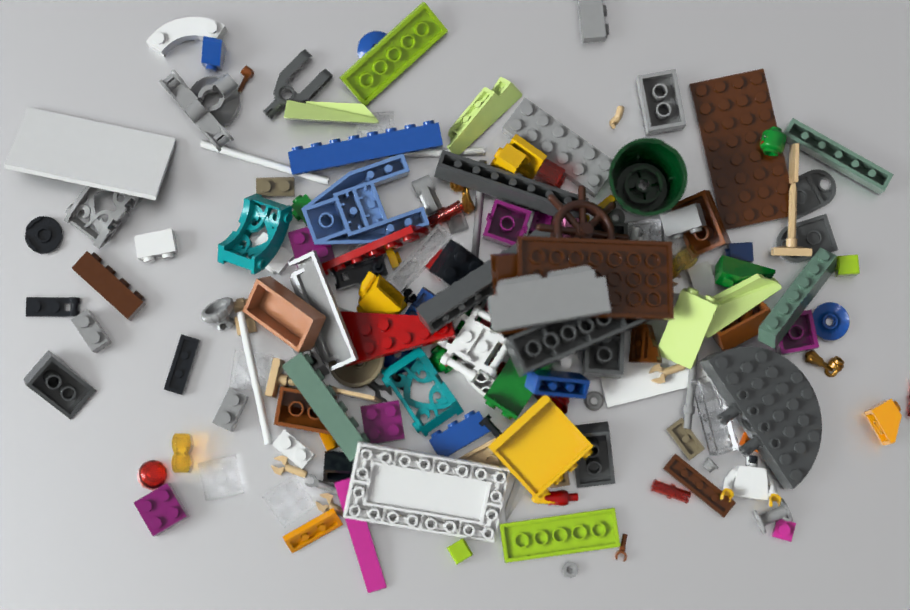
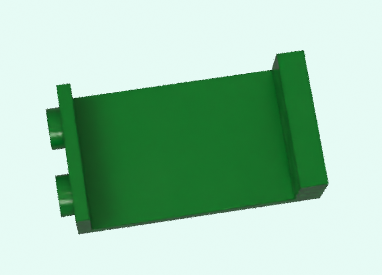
M511 358L484 396V399H486L485 404L493 409L498 407L503 411L501 414L509 420L512 418L517 419L533 394L524 387L527 375L519 377ZM553 363L541 369L549 370Z

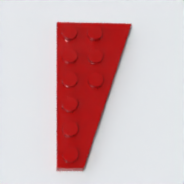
M410 225L321 265L327 277L329 272L333 270L335 272L341 271L346 266L357 264L366 258L385 255L386 250L399 249L403 247V244L412 243L430 235L427 227Z
M340 311L359 358L346 365V367L456 338L453 321L431 334L420 321L418 315Z

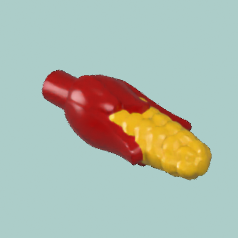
M566 490L549 491L542 499L539 497L535 499L532 496V501L537 504L565 506L568 505L569 501H578V493H568Z

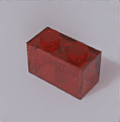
M545 158L536 174L535 181L561 189L567 176L564 175V168Z

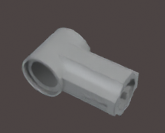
M429 174L411 182L417 197H420L427 215L434 214L443 209Z

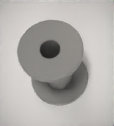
M781 498L780 507L759 515L756 510L753 511L755 519L764 534L766 533L765 526L783 518L785 521H793L791 512L783 498Z

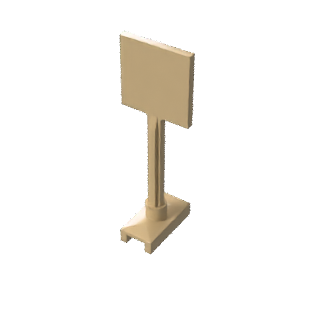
M799 143L789 146V184L791 185L789 188L788 238H786V246L771 248V256H812V248L797 246L798 239H796V183L799 177Z
M273 357L265 395L268 397L277 398L280 385L296 386L289 375L282 374L284 369L282 365L285 364V361ZM332 386L336 394L382 403V400L375 396L338 389Z

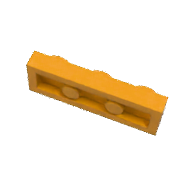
M334 508L284 535L283 539L291 552L294 553L342 526L343 523Z

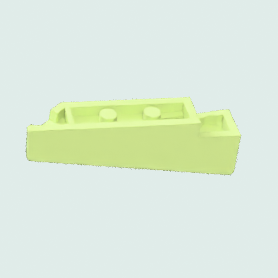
M503 77L499 78L492 90L484 87L449 129L448 136L451 138V141L447 148L452 153L460 155L522 97V93L512 82Z
M291 100L286 101L284 118L287 120L379 124L377 118L364 104L306 101L305 104Z
M755 274L713 296L717 298L716 301L720 303V306L715 312L705 337L710 338L782 289L781 284L773 277L769 279L761 274Z

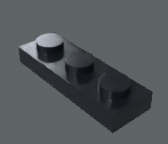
M181 334L164 390L180 395L184 394L200 344L199 339Z

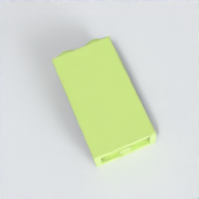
M692 287L681 290L674 307V319L668 321L658 346L662 357L689 369H692L696 364L697 355L715 312L720 306V303L716 301L717 298L707 294L706 296L698 294L699 291Z

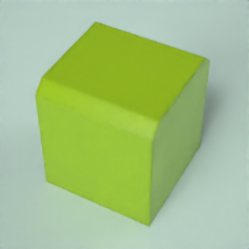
M858 255L837 256L835 277L856 276L860 273Z
M464 538L447 547L456 565L473 555Z

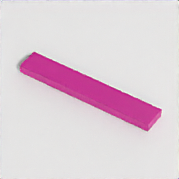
M350 477L334 482L343 511ZM345 518L368 593L387 588L367 522Z

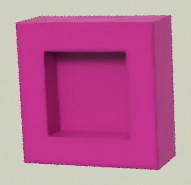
M784 519L775 521L771 537L791 542L796 523L785 521Z

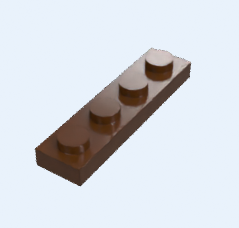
M674 454L663 468V470L723 518L736 503L734 500L729 502V497L726 495L721 500L720 496L723 491L677 454Z

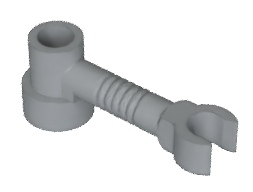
M308 474V476L314 478V483H305L306 486H315L338 495L335 486L318 480L312 474Z

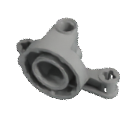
M174 69L167 78L159 81L219 152L221 147L227 142L234 140L225 127L232 124L236 119L241 104L237 90L238 84L228 73L221 77H204L197 81L191 89ZM210 92H220L223 97L219 98V102L216 105L209 106V109L206 110L201 104L204 97Z

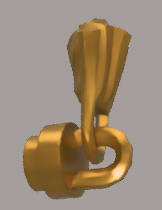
M450 182L452 190L462 192V211L466 214H471L475 210V206L469 194L470 188Z
M814 350L805 354V362L824 367L825 374L828 377L836 376L844 368V361L838 356L831 358L827 364Z

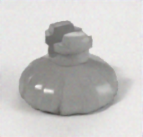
M224 297L209 304L201 313L202 320L207 323H217L218 330L220 331L224 330L226 326L227 328H232L235 325V320L230 317L234 309L233 299Z

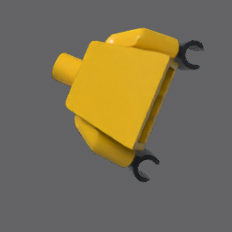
M375 259L372 261V271L367 273L361 283L358 292L360 297L357 312L400 314L407 307V303L415 302L417 297L415 293L412 294L413 291L410 288L404 291L403 296L381 275L376 276L377 273L384 270V264L382 263L379 268H375V265L378 263V260Z

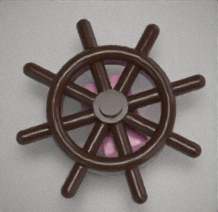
M584 185L578 187V200L565 205L554 194H550L548 200L558 211L554 215L551 225L540 223L536 225L537 231L549 232L551 237L630 239L628 234L615 233L613 222L608 214L616 208V203L610 202L603 209L593 202L586 201V187ZM579 211V218H575L570 212ZM587 213L594 217L589 222H587ZM600 223L603 231L594 230V227Z

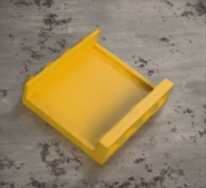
M543 395L488 445V448L535 499L538 497L542 499L549 492L548 488L552 484L556 486L564 479L562 475L567 470L569 472L573 471L578 466L576 462L581 457L586 459L593 452L591 448L594 447L547 395Z

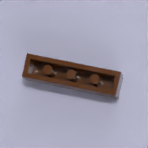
M86 251L72 269L131 321L146 305L142 301L144 297L137 290L133 293L128 288L130 284L123 278L119 280L115 276L116 271L109 265L106 267L100 263L102 259L95 252L91 255Z
M517 253L491 254L493 295H497L496 286L498 281L517 277ZM524 328L497 333L501 335L519 333L524 331Z

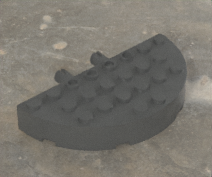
M760 347L725 349L700 360V365L729 407L717 415L718 420L722 418L720 422L726 425L736 417L750 438L749 441L739 447L740 452L743 450L741 454L747 458L757 449L783 489H794L812 468L820 448L822 436L820 407L808 379L787 358Z

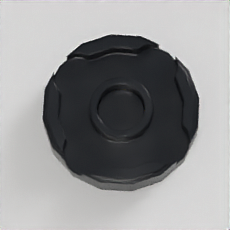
M39 216L33 219L26 227L25 241L28 247L39 254H50L56 251L64 239L61 225L51 217Z

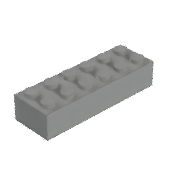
M527 98L522 100L502 128V132L511 139L517 134L547 155L544 161L547 165L578 187L584 185L586 192L594 198L609 178L611 158Z

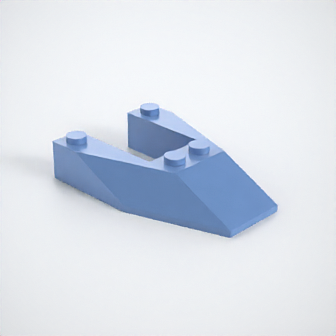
M403 153L348 172L301 208L314 245L369 244L410 225L429 227L430 223L424 207L387 219L377 193V186L409 175L410 170Z

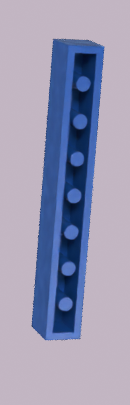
M434 120L425 121L423 126L418 127L415 124L405 125V129L402 130L389 128L385 130L386 133L378 134V131L369 132L367 137L362 138L359 135L349 136L346 141L333 139L329 140L330 144L322 145V142L310 144L311 148L303 149V146L293 147L292 151L288 152L292 175L295 176L387 158L402 153L407 154L443 147L439 122L434 123Z

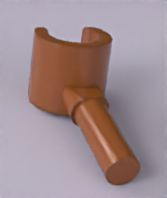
M245 66L240 72L244 76L238 88L240 93L246 82L254 76V71L248 66Z
M623 534L621 546L615 553L616 560L618 554L623 553L625 555L623 562L627 559L625 552L627 534Z

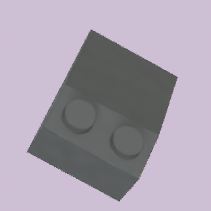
M49 350L23 379L27 387L70 420L96 391Z
M608 422L575 425L594 446L591 448L593 452L586 459L581 457L576 462L578 464L575 468L577 488L615 484Z

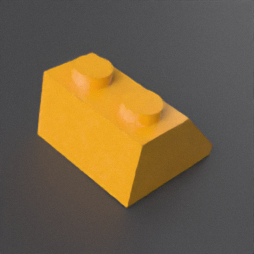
M892 398L882 401L864 412L883 446L893 444L896 441L902 417L899 412L901 411L897 401H893Z

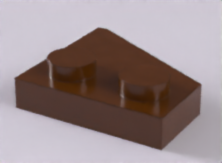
M642 324L632 329L629 362L662 363L652 325Z

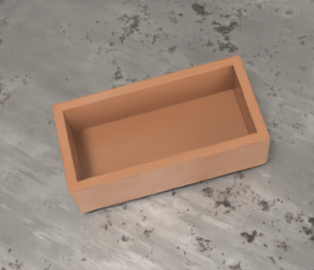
M271 276L256 279L243 309L244 313L298 353L313 348L326 320L325 315Z

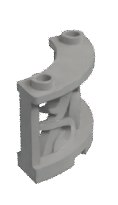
M86 186L74 204L67 208L65 212L67 215L64 221L70 222L93 240V245L100 249L111 240L121 224L119 219L124 216V213L127 212L129 214L144 198L121 193L120 196H125V200L119 202V193L114 192L113 202L117 208L115 212L102 210L96 214L95 194L109 190ZM81 210L85 211L84 216H82L83 219L91 218L87 224L77 217ZM103 215H108L109 217L107 222H104L103 218L100 220L99 218ZM93 224L99 234L90 228Z

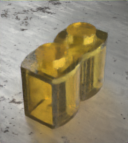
M686 245L676 255H672L673 279L682 270L691 268L698 261L699 255L692 245Z
M191 434L173 435L172 449L174 454L171 465L174 473H191L193 470L194 461L191 453L194 447V440Z

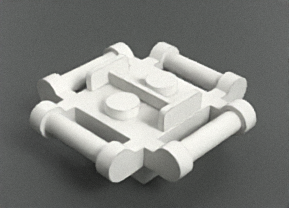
M476 305L473 308L470 316L462 314L453 320L454 329H456L461 320L465 324L452 344L448 343V340L437 342V344L447 349L440 363L445 366L449 365L464 374L471 382L477 379L481 371L494 377L497 373L496 369L508 352L504 341L507 339L503 337L505 334L493 333V330L476 321L478 316L491 323L489 313L483 310V307L480 305ZM503 344V346L495 356L490 366H487L492 357L494 356V354L496 353V351L498 350L499 346ZM453 355L472 365L474 369L470 370L452 359Z

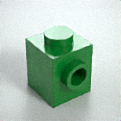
M305 194L304 196L299 195L292 201L294 204L291 206L293 209L292 214L296 220H302L307 226L301 208L307 205L311 199Z

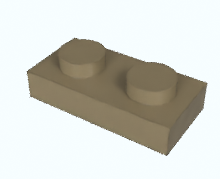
M256 178V194L262 195L263 198L295 197V178Z
M681 418L667 428L666 431L687 459L691 460L705 448L691 429H683L684 420Z

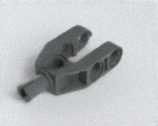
M306 49L300 52L279 74L273 92L275 100L263 110L264 114L268 115V118L271 120L282 108L286 107L287 100L306 104V101H310L333 77L327 69H324L299 94L293 87L288 85V80L297 71H300L301 67L312 56ZM289 91L292 93V96L289 99H284L282 94Z

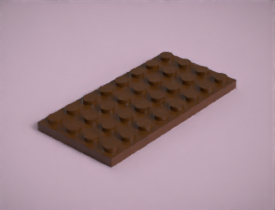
M764 68L689 84L716 207L726 231L788 218L789 188L791 184H789L784 154L782 152L775 157L768 156L760 148L763 131L770 129V127H777Z
M537 236L517 237V277L539 274L542 278H545L551 271L580 266H590L592 270L594 269L596 278L606 277L611 313L587 318L674 319L672 242Z

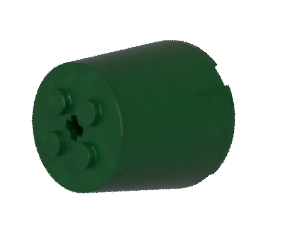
M641 138L629 142L615 155L609 169V185L615 200L624 211L635 216H655L667 212L679 202L687 185V169L683 158L675 148L659 139ZM640 183H642L644 186H647L645 190H642V188L638 187Z

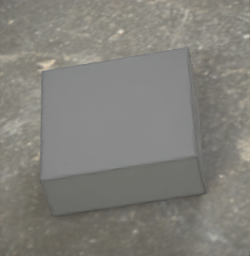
M463 211L445 216L451 235L469 229Z

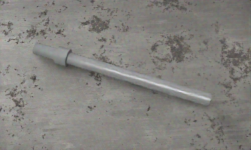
M479 160V162L487 164L486 160ZM479 191L476 192L471 253L478 258L484 193Z
M698 355L695 366L689 369L686 405L683 407V413H685L683 429H691L692 415L695 414V406L693 404Z

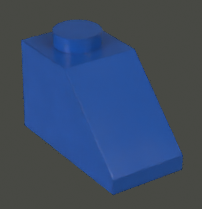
M203 37L201 63L203 67H206V70L216 72L217 69L222 70L227 49L223 40Z

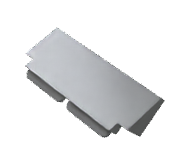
M316 250L288 262L289 266L297 265L299 270L292 273L290 278L295 294L326 316V320L315 342L321 359L327 361V363L336 361V365L330 367L331 371L358 360V355Z
M590 266L551 271L545 278H542L539 274L500 280L496 286L497 295L487 296V306L493 333L611 313L606 277L596 278L595 271Z

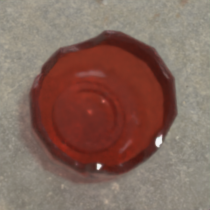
M149 460L143 463L137 473L139 484L148 490H155L161 487L168 477L166 467L162 462L156 460Z

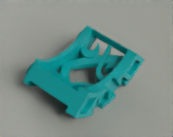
M259 194L244 198L242 213L238 221L241 224L237 231H233L228 238L218 244L217 262L235 264L251 270V273L254 275L264 270L277 254L285 239L289 224L293 218L292 206L263 198ZM261 205L266 206L265 211L261 209ZM271 210H278L277 215L275 214V212L271 213ZM266 226L268 240L261 245L252 247L251 234L260 231Z
M421 347L413 349V351L381 372L384 376L381 378L387 388L391 386L414 420L412 423L417 433L422 432L425 437L428 436L430 431L455 414L458 416L464 412ZM417 359L410 369L406 367L409 363ZM403 368L408 373L407 377L403 374H398L401 377V381L395 382L392 379V375ZM417 371V373L420 375L421 371H425L426 377L424 379H421L417 377L415 373ZM413 378L421 383L434 381L435 385L429 392L430 403H422L410 399V388ZM404 386V398L396 387ZM435 392L441 394V398L436 399L438 403L433 401V394ZM409 405L419 409L416 416ZM450 407L441 414H438L437 410ZM429 410H433L436 417L424 425L420 419L421 415L426 414L427 418H429Z

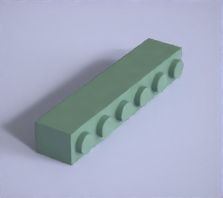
M792 118L783 132L787 136V143L791 145L799 143V150L878 194L885 191L894 175Z
M821 247L818 249L759 326L758 341L773 349L777 347L836 269L837 255Z
M300 352L282 365V367L351 462L355 458L358 441L368 443L371 441L365 433L361 434L357 429L359 424L355 418H350L347 415L346 411L348 409L342 401L338 402L334 397L336 392L332 386H327L324 383L325 377L319 369H314L312 366L314 361L309 354L306 353L304 355L303 352Z

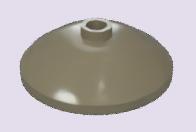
M385 357L363 362L362 365L344 366L336 370H330V372L342 385L350 388H361L377 379L383 370ZM335 360L329 362V369L331 366L336 365Z

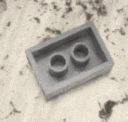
M676 69L638 75L636 84L646 135L684 129L686 121Z

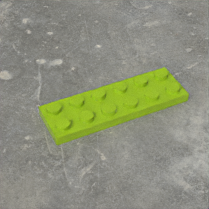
M422 2L339 78L357 100L366 106L447 33L448 30L428 5Z
M615 508L499 524L505 563L620 547Z

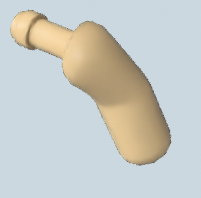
M621 105L617 107L615 116L609 121L612 129L616 128V125L623 116L624 107Z

